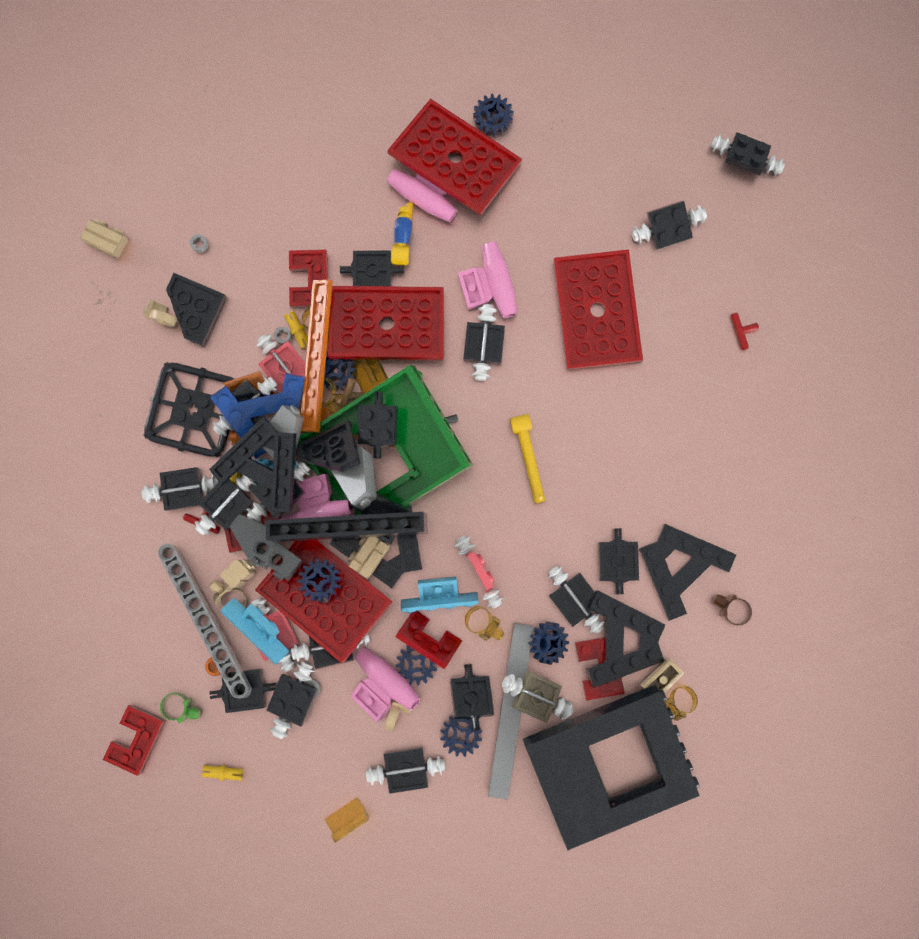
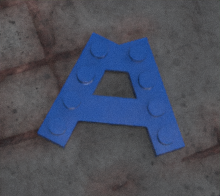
M285 373L282 392L238 402L226 385L210 396V398L238 436L242 438L255 425L251 419L252 417L278 412L282 405H293L299 409L305 377ZM261 448L254 457L257 459L265 454L266 451Z

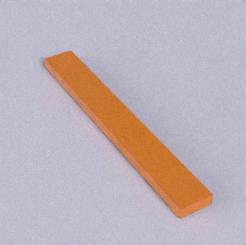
M329 279L313 280L301 409V416L304 417L301 432H320L333 283Z

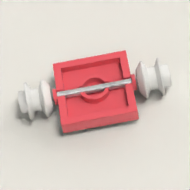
M265 334L257 340L258 344L256 347L263 348L262 354L270 355L258 363V365L268 378L272 377L278 384L276 388L281 393L285 373L304 376L306 363L289 341L276 350L277 342L271 341L272 335L267 336Z
M464 535L455 540L456 545L454 547H459L458 555L466 554L465 556H468L486 589L485 592H488L484 595L483 600H488L487 608L491 606L494 609L503 604L501 600L504 597L499 598L498 593L500 590L491 589L494 587L492 582L495 580L490 571L485 572L483 568L485 562L481 554L476 555L475 552H470L474 549L475 544H470L469 540L471 537L467 538Z
M262 598L251 602L254 607H258L263 612L265 618L277 625L279 633L276 638L287 649L293 647L294 644L300 643L288 618L278 610L268 615L267 613L271 607L265 606L266 599L262 600ZM259 650L263 661L268 660L269 658ZM288 653L279 662L282 666L280 670L283 669L284 672L295 668L294 663L297 661H292V653Z

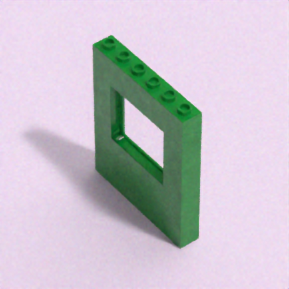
M413 365L402 369L320 422V432H305L300 435L298 442L300 444L348 419L352 423L355 436L358 434L359 405L375 403V392H383V404L398 406L397 445L395 447L409 471L376 491V493L407 507L474 466L418 370ZM308 464L317 476L328 474L332 490L330 501L349 500L332 473L333 469ZM355 509L354 515H360L361 512Z

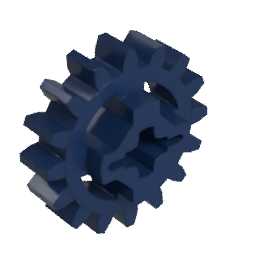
M491 93L490 98L484 95V101L478 100V106H474L475 113H473V119H476L475 125H480L479 131L485 129L486 135L491 131L493 136H495L496 131L503 134V128L508 130V123L513 122L512 116L514 111L511 110L512 104H507V98L501 100L500 94L497 98H494L493 93Z
M327 356L324 386L326 385L327 390L333 388L335 392L338 391V387L345 390L344 385L347 384L348 379H356L352 375L357 373V370L353 368L356 366V363L351 361L352 359L332 361L336 359H328Z
M317 559L316 564L313 561H309L310 567L304 565L303 568L306 571L299 573L303 577V579L298 580V583L303 584L300 590L302 592L306 591L304 596L307 598L311 596V600L314 602L317 598L319 602H323L324 597L327 600H331L330 594L336 596L335 588H341L337 584V582L342 581V578L337 577L340 571L338 569L334 570L336 565L333 563L329 565V561L326 559L323 563L320 559ZM324 568L328 569L331 575H326ZM320 577H322L324 580L320 581V584H318L316 581L320 580ZM309 586H314L316 593L312 592Z
M546 621L545 624L539 623L540 628L534 627L535 634H530L533 640L528 642V644L532 645L533 648L529 651L535 653L533 658L539 660L540 663L552 665L553 662L559 663L558 657L564 658L563 651L568 652V649L565 648V645L569 644V641H565L568 634L563 633L565 628L560 627L558 623Z
M406 645L407 651L401 649L400 652L403 655L396 658L400 661V663L396 664V667L401 668L398 673L404 674L405 679H410V685L413 681L420 685V680L427 683V677H434L431 672L437 671V668L433 667L435 663L429 660L430 667L428 669L425 666L426 657L422 654H411L410 652L416 650ZM404 659H406L409 664V668L407 671L404 667ZM414 659L415 661H417L418 659H420V665L422 666V668H414V663L412 662V660ZM414 672H421L422 674H424L420 677L412 676Z
M449 716L450 722L444 721L443 723L446 729L440 730L444 734V736L440 737V740L445 741L443 748L449 747V754L455 751L456 757H458L459 752L464 757H466L467 751L473 754L472 748H479L476 742L482 741V738L478 736V734L482 733V730L472 731L471 719H453L452 716ZM458 722H465L469 725L466 727L461 726ZM452 727L454 733L448 738V731ZM457 729L460 730V732H466L464 736L465 741L461 737L457 738ZM474 732V740L470 743L469 735ZM456 743L462 744L464 748H458L454 745Z

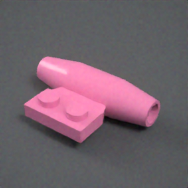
M394 169L388 176L387 182L396 191L427 213L447 222H451L456 215L457 209L442 196L447 193L419 174L415 178Z
M495 241L488 242L482 245L484 269L474 267L459 272V279L469 310L487 304L493 298L502 317L509 318L517 314L514 287L506 261Z
M322 474L297 482L305 491L296 501L300 509L281 519L351 516L355 514V509L351 507L352 504L349 500L330 501L332 490L328 474Z
M366 647L357 652L355 660L369 678L361 681L350 697L376 722H380L389 711L392 699L408 710H413L419 704L421 698L408 681L388 662Z

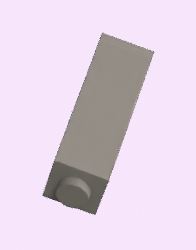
M282 405L270 423L278 432L297 433V450L304 417L299 414L300 410L295 406ZM263 446L262 448L274 458V451Z
M359 446L357 449L360 464L344 472L332 470V473L350 503L363 510L377 498L373 455L362 446Z

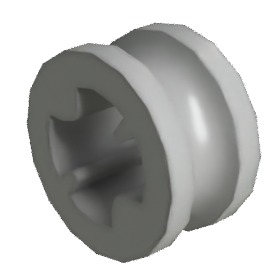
M196 234L191 238L190 245L194 251L201 253L208 248V241L203 235ZM198 239H201L204 243L203 246L200 245V248L195 244L196 241L198 242Z
M279 327L274 332V338L279 344L283 345L287 341L291 342L292 334L288 328ZM284 331L285 334H288V337L285 336V340L278 338L281 335L280 332Z

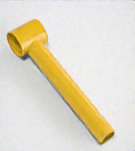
M529 413L511 417L513 434H518L534 504L546 502L529 431L532 430Z

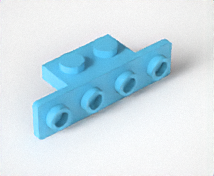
M457 577L418 580L420 598L402 599L401 612L412 613L416 610L432 611L436 608L451 609L455 606L471 607L479 604L478 593L458 594Z
M233 598L221 609V613L275 665L289 653V650L276 638L279 633L277 625L265 618L263 612L258 607L250 604L245 608L239 601Z

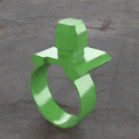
M174 692L168 694L160 703V711L164 718L173 721L177 720L178 724L184 722L187 716L189 719H198L201 712L196 707L192 706L190 708L192 698L187 699L181 693ZM171 694H177L184 699V712L177 719L167 716L163 709L166 697Z

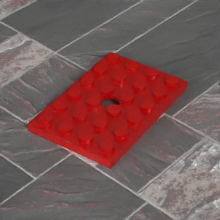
M431 98L390 146L387 153L479 215L485 211L522 162V158ZM458 152L462 156V160L458 163L451 162L448 159V154Z
M629 249L554 258L567 370L642 362L643 354ZM595 303H600L605 308L604 315L601 317L593 316L590 311L591 306Z
M332 286L328 359L444 360V287ZM385 317L391 318L394 322V326L389 330H384L379 325V322Z
M318 540L295 541L288 550L301 559L303 564L289 582L285 579L281 581L273 575L274 571L271 570L255 591L343 664L392 604V601ZM281 557V559L276 563V565H280V564L283 562V558H282V557ZM317 559H320L322 563L326 559L329 561V565L332 563L336 565L334 570L338 569L340 571L337 577L342 578V581L337 582V584L341 588H335L334 591L337 595L331 594V600L325 604L319 603L317 599L315 602L312 601L311 596L308 598L304 596L306 591L302 592L300 590L303 584L298 583V580L303 579V577L299 573L306 571L303 568L304 565L310 567L309 561H313L316 564ZM324 568L325 574L331 575L330 571ZM320 577V580H317L316 582L320 584V581H323L324 579ZM309 586L311 591L316 593L314 586Z

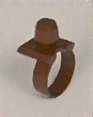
M734 594L728 596L727 600L722 595L714 597L713 603L719 608L723 607L719 612V616L725 617L730 624L744 625L751 619L752 608L746 600L737 598ZM737 599L745 602L749 608L748 618L741 624H734L727 617L729 604Z

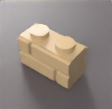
M90 219L80 239L85 244L119 259L128 243L124 232L115 227L113 230L108 228V224L99 219L97 222Z
M363 537L359 542L361 547L358 552L353 551L348 558L350 562L348 566L367 579L370 578L390 548L389 545L377 537Z
M248 559L234 560L229 565V568H226L220 575L231 588H243L248 583V580H251L256 575V571L254 570L255 566Z
M667 658L639 685L643 689L656 685L659 690L663 689L665 693L684 675V672L671 659Z

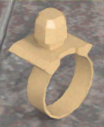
M152 299L144 307V317L147 319L152 318L158 324L175 327L177 321L175 316L166 313L167 306L157 303Z
M213 580L209 584L210 589L215 593L213 600L215 604L220 605L221 609L220 603L223 594L232 590L239 591L244 595L245 601L243 606L246 607V596L241 589L231 588L226 582L223 585L218 580Z
M394 700L384 729L393 732L400 711L410 714L411 710H408Z

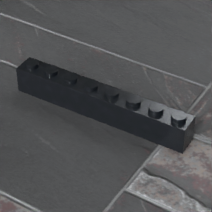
M425 512L266 520V540L271 542L428 534L427 514Z

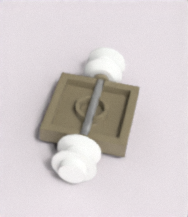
M526 671L523 681L522 678L515 680V675L510 674L502 682L504 693L510 692L511 696H516L512 708L548 723L552 710L554 716L560 715L563 720L570 717L573 713L571 701L565 702L563 697L557 700L562 686L531 671Z

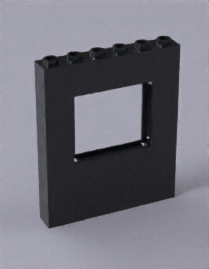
M656 685L523 738L524 745L567 851L700 796L697 790L700 787L696 776L693 777L691 771L694 770L689 759L686 760L684 755L687 753L683 742H679L678 739L681 736L676 724L673 725L671 721L674 718L670 707L667 708L665 705L667 697L663 689L659 690ZM640 726L659 778L609 799L589 746Z

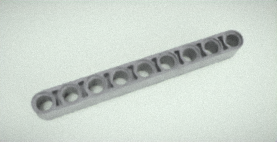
M170 544L162 545L158 550L159 558L230 693L235 698L248 697L252 690L251 685L180 550ZM172 549L173 555L170 558H166V552ZM180 565L182 571L179 575H176L174 572L175 568ZM189 582L191 588L189 591L185 592L183 590V586L185 583ZM198 599L200 602L199 607L194 609L192 602ZM207 615L209 619L208 624L203 626L201 619ZM215 632L218 639L215 643H212L210 636ZM224 649L227 656L224 660H221L219 652ZM233 666L236 669V674L231 678L228 675V670ZM240 684L245 686V692L242 695L237 693V687Z
M514 623L506 677L513 674L515 675V680L522 678L523 681L528 669L529 650L531 649V645L528 642L532 641L530 634H533V625ZM503 692L488 797L508 800L521 716V711L512 708L516 696H511L510 692Z

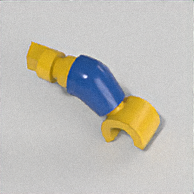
M411 201L406 206L399 208L398 218L394 223V242L397 244L392 246L391 263L395 265H408L410 245H406V243L410 242L412 232L411 217L413 203Z

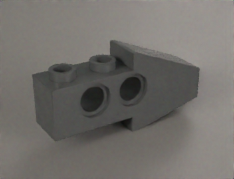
M239 514L229 526L249 562L253 565L258 559L257 563L266 570L268 567L274 571L273 575L279 580L285 579L289 582L303 564L301 559L278 542L266 540L265 525ZM260 546H267L268 549L265 553H258ZM276 557L283 558V562L280 565L273 564V560Z

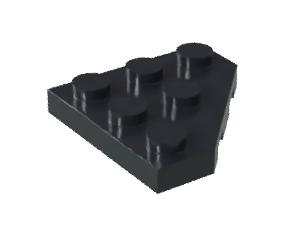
M173 273L166 291L182 329V334L186 340L203 347L226 295Z
M349 419L298 444L299 456L304 463L341 472L360 464L353 426Z

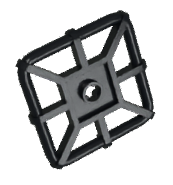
M164 363L158 377L154 395L150 398L151 405L143 434L145 439L157 444L177 448L181 452L188 451L208 457L221 456L230 429L226 431L227 436L222 434L219 437L218 445L216 446L208 432L211 417L220 419L219 416L223 415L213 412L215 403L210 398L212 395L201 391L205 378L223 383L235 378L207 371L203 367L199 369L179 363ZM174 370L198 376L195 390L183 388ZM168 373L178 389L175 402L161 399ZM159 404L173 407L170 419L152 429ZM192 405H195L197 412H193V414L190 415V411H188V408ZM172 425L184 427L180 441L157 436L158 433ZM190 430L202 432L211 449L188 444Z

